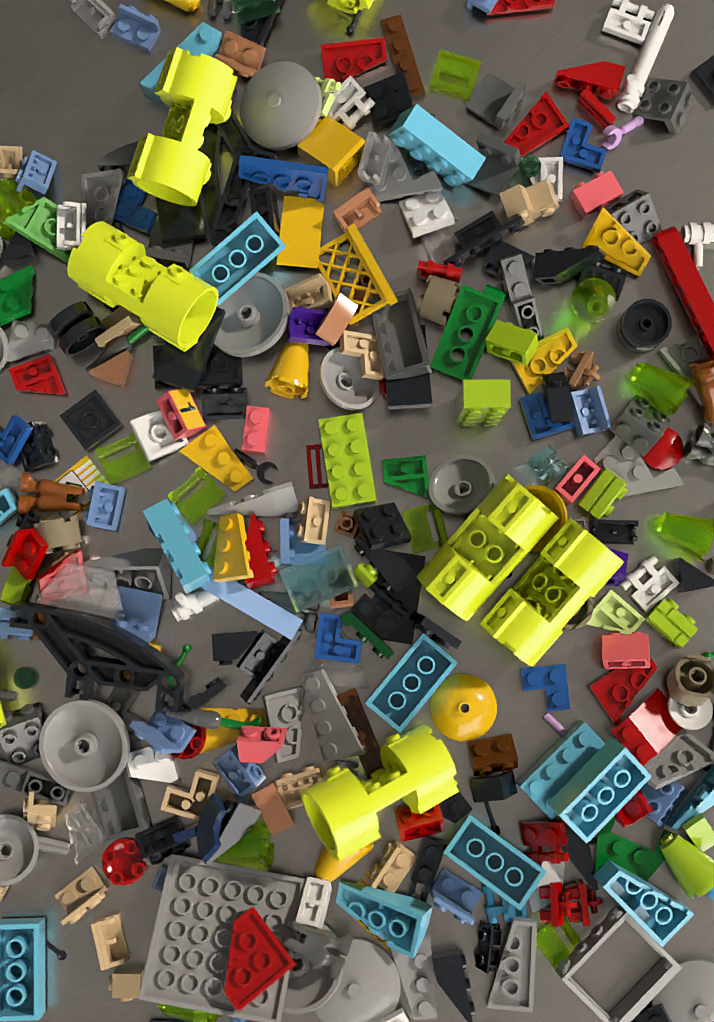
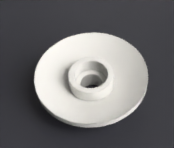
M671 697L668 699L669 714L674 722L682 728L698 730L705 727L712 718L713 708L710 699L703 705L695 707L685 706L672 700ZM684 708L690 709L691 714L687 713Z

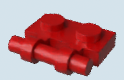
M419 260L416 276H419L420 279L427 281L429 275H437L459 283L463 268L454 267V264L449 263L447 265L437 264L433 260H428V262Z
M523 821L520 823L523 846L532 847V852H525V856L536 864H541L542 862H550L551 864L568 862V853L561 852L560 846L568 844L564 821ZM542 846H549L550 852H543Z

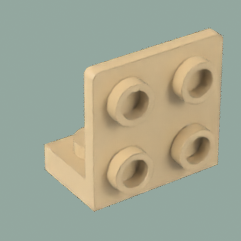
M397 840L393 844L390 842L387 844L382 852V861L380 864L376 862L369 872L371 887L374 889L379 885L386 891L395 893L418 858L416 853Z
M93 865L54 895L68 914L60 921L62 925H65L68 921L72 925L88 911L86 909L87 906L91 910L106 897L104 892L109 886Z

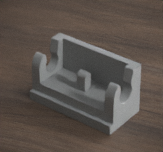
M69 0L72 3L70 9L100 38L113 27L116 16L102 0Z
M368 132L357 175L362 182L383 186L394 147V142H391L386 135L380 138L375 132Z

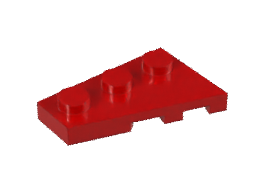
M498 0L490 14L487 13L486 16L553 9L555 0Z
M385 37L322 44L321 55L324 80L330 78L336 82L343 83L350 75L353 78L387 62Z
M545 91L540 100L505 139L504 143L518 148L522 158L568 130L570 125L547 91Z
M650 657V668L613 669L588 687L613 724H616L625 709L630 706L634 697L645 686L658 667Z

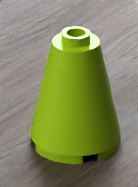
M668 833L660 840L661 852L683 891L690 899H694L692 895L695 894L701 897L714 887V859L677 833Z

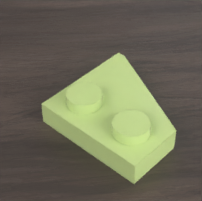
M609 589L593 608L592 617L587 625L621 634H631L635 632L645 618L613 590Z

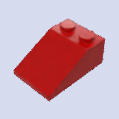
M656 688L624 714L616 724H612L606 730L612 738L623 745L643 766L656 756L682 727L671 718L668 711V699L659 688Z

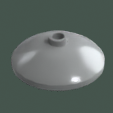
M340 347L331 350L323 357L319 366V380L323 391L332 402L347 410H361L374 402L379 393V380L361 377L360 357L340 354Z
M470 455L452 457L441 463L432 473L428 487L429 496L433 504L444 513L451 515L469 514L474 511L495 487V479L490 466L482 459Z
M1 814L0 886H8L24 879L34 868L39 855V840L35 830L26 820L15 815ZM9 847L10 853L4 856L2 854L3 848Z

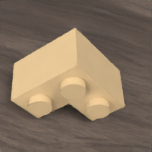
M547 179L527 188L518 184L499 193L507 217L513 220L521 215L525 221V224L522 226L532 224L537 217L552 215L555 209L560 208L552 183Z
M199 768L195 772L191 789L170 784L166 789L160 810L199 821L205 802L212 793L215 794L220 774Z

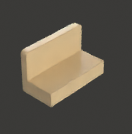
M121 306L101 320V323L105 326V332L94 340L98 347L108 348L117 338L127 336L141 326L142 323L136 314Z

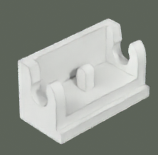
M64 201L63 205H57L56 249L72 251L73 247L78 249L84 239L81 235L86 230V203Z
M307 877L296 918L297 922L322 929L332 893L330 881Z

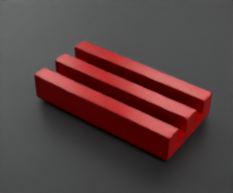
M586 88L581 92L577 103L603 129L615 123L617 118L589 89Z
M321 444L306 445L309 489L328 488L327 483L322 484L319 450L322 449ZM311 450H315L318 484H313Z

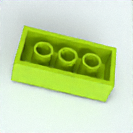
M510 379L463 380L456 395V423H461L463 427L475 426V423H483V426L486 427L497 426V423L501 422L511 408Z
M357 413L318 419V430L331 510L374 504L377 499L363 414Z

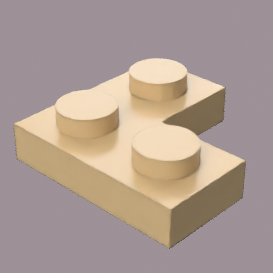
M344 330L339 338L340 354L360 357L361 377L382 380L385 377L376 335Z

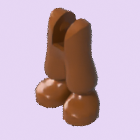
M706 358L691 363L690 369L694 376L695 389L701 400L702 416L706 421L714 424V379L712 378L714 376V358Z
M22 473L20 491L23 493H39L40 496L20 495L18 501L19 515H25L32 508H36L40 512L83 511L84 504L72 501L66 502L67 494L84 495L85 488L62 484L48 479L34 481L29 473Z

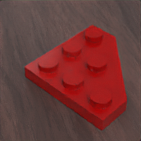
M253 906L234 921L224 993L238 1012L296 965Z

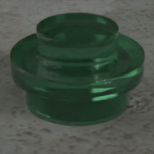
M531 155L524 157L519 164L520 173L527 178L535 177L541 170L540 160Z
M20 667L14 673V684L20 689H29L36 682V673L30 667Z

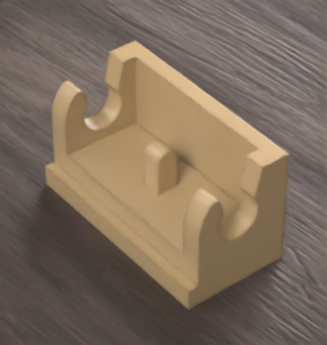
M120 913L95 919L91 923V929L101 971L124 964V961L129 960L130 956Z

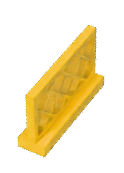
M355 224L347 227L348 231L320 247L319 256L326 252L332 253L329 263L321 262L320 259L318 262V267L325 280L329 283L335 298L339 295L341 286L351 288L348 299L361 306L360 312L351 318L350 325H353L388 303L391 306L398 302ZM349 240L350 247L348 252L339 251L340 244ZM336 255L346 256L343 267L333 265ZM351 258L360 260L358 270L348 268ZM332 269L342 271L339 281L329 278ZM346 272L356 274L353 284L343 282ZM360 275L370 278L368 287L357 285ZM356 289L366 291L363 302L353 300ZM370 293L379 294L382 299L375 304L367 303Z

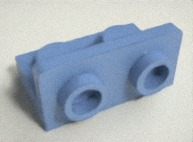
M120 3L118 6L120 14L110 31L112 36L150 53L161 33L158 20L151 14L145 15L140 13L131 5L125 6Z
M32 150L30 156H25L20 165L21 169L15 179L18 182L16 191L20 192L23 185H26L33 190L45 194L57 162Z
M237 744L212 762L230 790L241 797L252 791L266 779L262 769L256 763L239 762Z

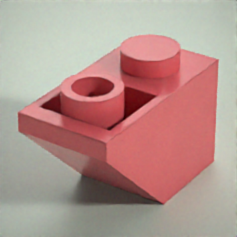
M242 726L237 738L239 762L263 763L283 747L287 728Z

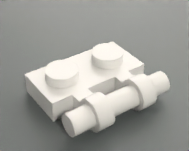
M613 0L612 6L619 8V10L610 8L602 31L642 45L651 22L643 20V18L652 20L655 12L647 9L645 5L638 6L630 3V0ZM625 11L636 14L637 17L625 13Z
M350 75L341 84L340 91L332 93L335 99L328 116L337 122L342 119L344 121L342 125L352 130L356 126L355 123L363 115L367 116L371 112L370 109L375 103L370 97L364 103L360 100L366 92ZM356 105L358 109L349 117L346 113Z
M654 555L640 562V566L633 573L629 572L625 576V580L620 584L625 591L630 586L636 589L630 597L645 613L679 584L678 580L665 566L661 567L658 571L653 567L658 562ZM647 572L651 577L642 584L638 579Z

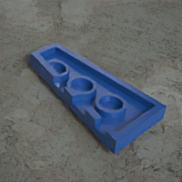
M240 155V178L262 185L271 183L279 190L286 192L287 189L298 192V196L307 198L309 195L316 197L317 202L324 203L328 167Z

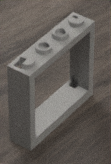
M618 904L609 910L606 918L600 924L595 925L591 929L590 934L575 946L574 951L567 958L559 962L555 971L603 1022H631L682 967ZM626 920L662 959L608 1014L571 976Z

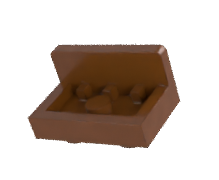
M512 734L467 742L474 776L486 777L494 772H510L518 768V756Z

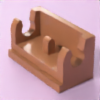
M367 187L334 210L333 219L343 233H346L348 231L347 227L355 224L357 229H360L382 213L381 205L369 187Z
M274 782L256 790L251 795L256 805L262 811L261 815L272 836L295 825Z

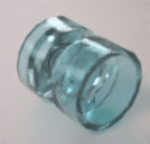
M551 444L527 461L534 471L540 472L539 477L546 486L569 469L562 459H557L558 453Z

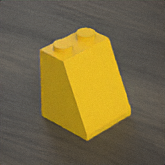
M327 115L323 120H318L313 131L305 140L298 144L297 148L298 154L310 165L328 167L327 181L336 188L358 165L364 150L365 140Z

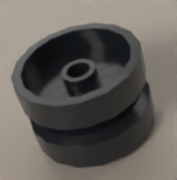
M641 299L635 301L622 314L617 324V334L620 342L627 349L635 353L652 351L668 337L672 329V317L669 310L657 300Z
M80 301L66 307L47 325V331L55 341H59L58 346L66 356H73L86 350L96 342L95 338L105 332V326L98 317H93L94 312L86 301Z

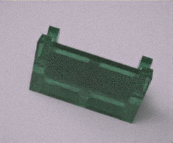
M232 0L239 24L281 12L278 0Z

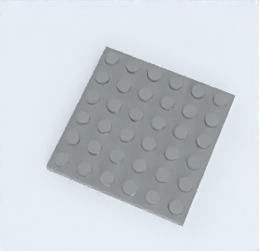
M171 854L138 999L256 1022H281L290 970L240 1012L237 1011L224 993L233 925L237 918L253 906L280 943L283 936L296 939L297 933L287 928L290 920L296 921L306 879L217 862L206 865L201 859ZM282 945L292 958L293 950Z

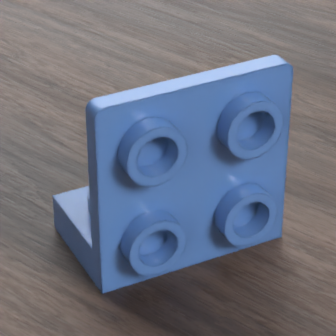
M280 518L281 565L326 564V542L325 545L297 542L298 536H296L295 530L300 520Z
M123 585L119 586L111 623L135 634L146 642H150L156 636L163 595Z
M167 706L161 711L156 710L148 722L131 721L129 724L134 730L133 733L138 738L148 741L151 744L150 748L159 754L182 753L197 731L188 722L166 716Z
M677 781L656 790L647 782L640 788L653 810L647 817L662 829L689 793Z
M443 867L433 887L430 889L432 901H434L433 905L443 912L446 909L454 914L453 917L463 924H466V922L474 923L472 911L483 893L482 890Z

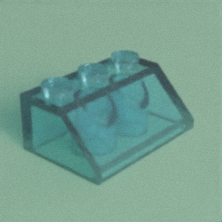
M337 544L277 570L284 590L296 613L359 586L342 544Z

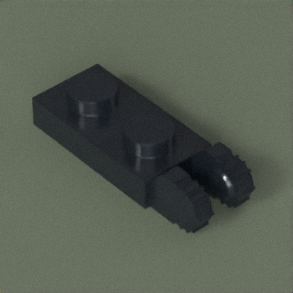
M427 835L424 836L411 874V883L407 896L413 897L417 883L423 884L425 886L421 892L420 901L426 903L447 845L445 841Z

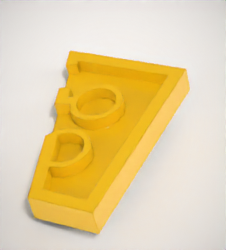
M568 327L538 341V348L527 366L510 361L528 395L542 383V375L551 374L577 348L578 345Z

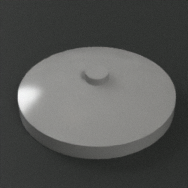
M280 61L265 66L251 78L241 98L240 118L245 132L257 144L270 150H285L298 145L310 135L319 120L322 109L320 86L315 77L306 68L297 63Z
M257 272L221 305L217 304L216 307L224 309L226 313L214 344L223 352L237 357L254 356L271 348L286 330L290 313L289 299L281 285L269 275Z
M77 699L63 704L48 716L41 729L39 751L45 769L56 782L73 791L92 792L106 787L123 772L129 758L130 740L124 722L112 708L96 700Z
M323 924L322 929L331 931L325 924ZM300 933L296 934L295 941L299 942V939L301 937ZM327 950L329 953L343 958V955H340L335 950ZM293 951L292 959L296 965L289 972L282 1012L292 1014L311 1012L324 1005L336 992L342 978L343 968L338 978L333 979L329 975L328 966H317Z
M353 938L348 955L346 957L343 956L345 958L343 974L336 992L324 1005L315 1010L323 1022H376L394 1012L398 1004L401 984L393 958L377 943L364 938Z
M698 958L678 961L677 963L682 969L650 1001V1007L662 1003L671 1022H714V962Z

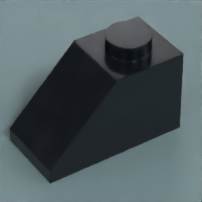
M501 241L490 247L482 267L489 274L503 276L499 259L521 253L524 266L528 268L531 266L535 256Z
M558 372L542 375V396L551 424L573 421L570 388L565 373Z
M258 631L212 634L213 661H219V665H232V660L239 659L259 635Z

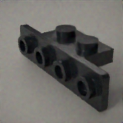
M493 210L454 233L462 250L443 261L444 264L447 265L449 263L454 264V267H459L467 257H475L482 253L483 248L489 244L493 246L503 240L502 237L506 234H514L521 230L525 221L520 215L501 226Z
M300 628L297 630L292 641L285 636H282L278 641L262 629L240 659L236 667L252 677L240 694V697L246 703L251 704L253 700H256L260 695L261 688L266 682L271 680L274 670L286 659L287 652L292 645L299 641L300 634L302 633Z

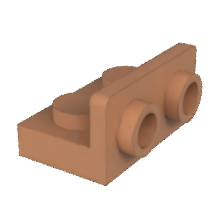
M226 31L219 53L215 54L214 58L230 68L238 70L240 75L249 78L253 77L260 70L266 48L230 31Z

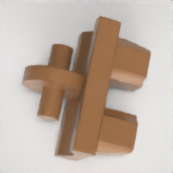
M589 349L586 352L575 350L572 354L570 361L578 366L575 371L568 368L563 370L573 392L579 391L582 384L589 386L591 381L598 382L601 378L596 373L599 366L594 364L596 360L593 357L594 352Z

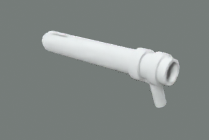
M663 4L658 8L631 74L627 76V80L624 82L623 92L619 94L617 99V107L623 112L632 113L640 102L639 98L642 97L645 90V82L675 13L674 7L670 4Z
M689 222L681 228L683 242H686L688 245L694 244V264L696 267L703 266V244L714 242V224L710 222H701L699 225L696 222Z
M271 550L272 553L268 554L270 562L274 561L275 566L278 567L281 562V556L278 550ZM245 579L235 580L241 585L246 584ZM204 589L196 592L192 591L186 594V596L179 592L175 595L176 601L170 606V609L178 622L182 619L185 621L190 618L191 614H198L203 611L204 607L219 598Z

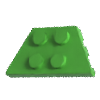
M42 197L35 201L34 204L21 209L20 212L5 219L3 224L68 264L71 251L56 249L57 205Z

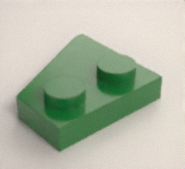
M426 455L382 460L384 483L424 498H430Z

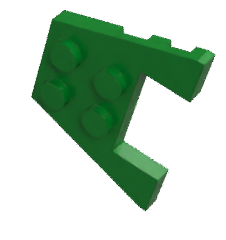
M613 816L596 835L595 873L610 860L641 879L648 881L665 860L660 850V840L666 834L674 833L661 828L654 848L649 849L612 833L611 830L615 822Z

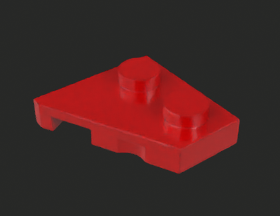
M50 353L8 369L17 391L57 395L66 394Z

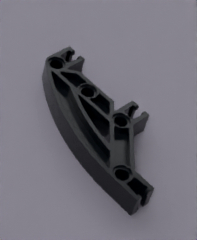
M236 85L231 97L230 117L223 123H209L204 128L202 135L204 136V141L198 149L212 163L210 168L211 176L208 182L202 186L199 202L205 228L213 249L219 245L216 243L219 238H227L240 226L248 201L249 191L252 188L250 180L239 177L240 155L276 160L275 153L252 146L232 110L237 94ZM224 144L233 159V163L222 194L221 155ZM233 197L240 199L235 204L229 203V200Z
M17 601L11 604L10 611H27L29 616L28 620L21 619V617H11L9 627L33 630L67 673L65 697L72 698L80 693V689H76L77 681H83L84 683L83 694L79 695L81 700H88L94 695L95 681L98 685L146 692L157 685L155 710L161 711L165 706L168 707L169 702L165 701L166 693L174 694V706L170 707L169 712L178 713L182 709L185 689L184 672L163 653L135 634L99 617L65 607L26 601ZM39 612L44 614L45 622L40 621L38 617ZM81 642L103 650L118 659L92 656ZM79 663L85 666L86 673L79 670ZM123 670L130 672L131 679L123 676ZM167 676L174 677L176 685L168 683Z

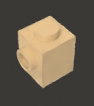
M116 968L112 976H109L108 988L112 990V998H119V1001L122 1002L139 998L144 968Z

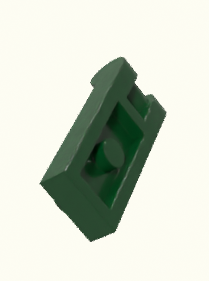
M351 611L343 613L342 623L346 626L352 625L358 631L355 635L364 643L369 641L374 646L373 652L381 659L384 656L389 659L394 654V651Z

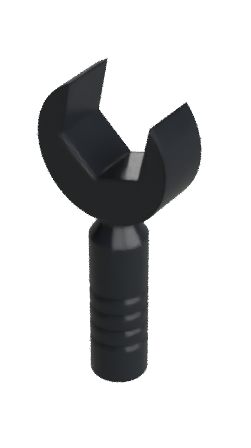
M236 448L234 450L241 462L252 469H257V477L261 483L266 485L273 484L272 481L265 479L264 472L269 468L278 470L274 463L263 462L259 465L256 460Z

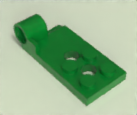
M462 284L430 364L432 369L462 381L472 380L486 346L485 339L494 326L507 292L487 284L484 291L480 292ZM468 328L472 331L473 336L470 340H463L460 337L462 329ZM453 350H463L464 358L461 361H455L452 358Z

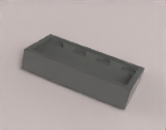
M410 288L396 292L394 295L398 302L391 306L388 303L371 313L387 380L409 378L432 372L414 296ZM380 297V298H377V299L368 301V303H370V304H375V303H377L378 301H380V300H382V299H381V297Z
M126 766L119 777L102 789L91 792L104 841L144 831L152 826L139 779L129 777Z

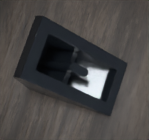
M15 232L0 258L9 268L39 259L35 243L18 232Z
M681 557L673 560L675 577L679 582L677 585L679 593L714 587V579Z
M513 771L470 780L474 803L505 800L517 794Z

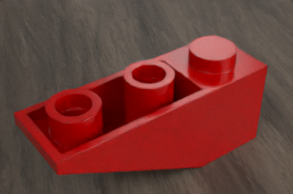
M601 61L558 70L553 83L558 84L562 88H573L580 92L587 88L593 94L599 95L603 99L615 100L626 66Z
M255 514L251 515L245 541L246 551L250 554V560L248 561L249 569L253 571L254 577L245 579L249 589L276 582L274 575L278 574L274 561L270 562L268 554L272 553L269 542L263 539L262 533L266 532L262 519L258 520Z

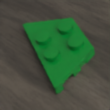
M32 265L0 279V326L31 313V297L34 291L32 282L33 275L36 274Z

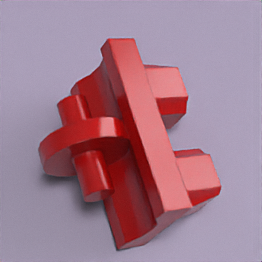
M576 879L575 884L564 886L565 892H570V900L578 899L579 907H571V916H568L569 922L582 923L583 926H591L588 906H590L592 914L598 913L597 905L603 904V898L596 897V892L593 889L588 890L589 897L587 898L586 885L583 879Z
M551 882L548 885L539 886V898L550 899L551 908L540 909V921L551 923V927L564 925L563 907L564 916H571V907H577V901H570V892L562 893V882Z

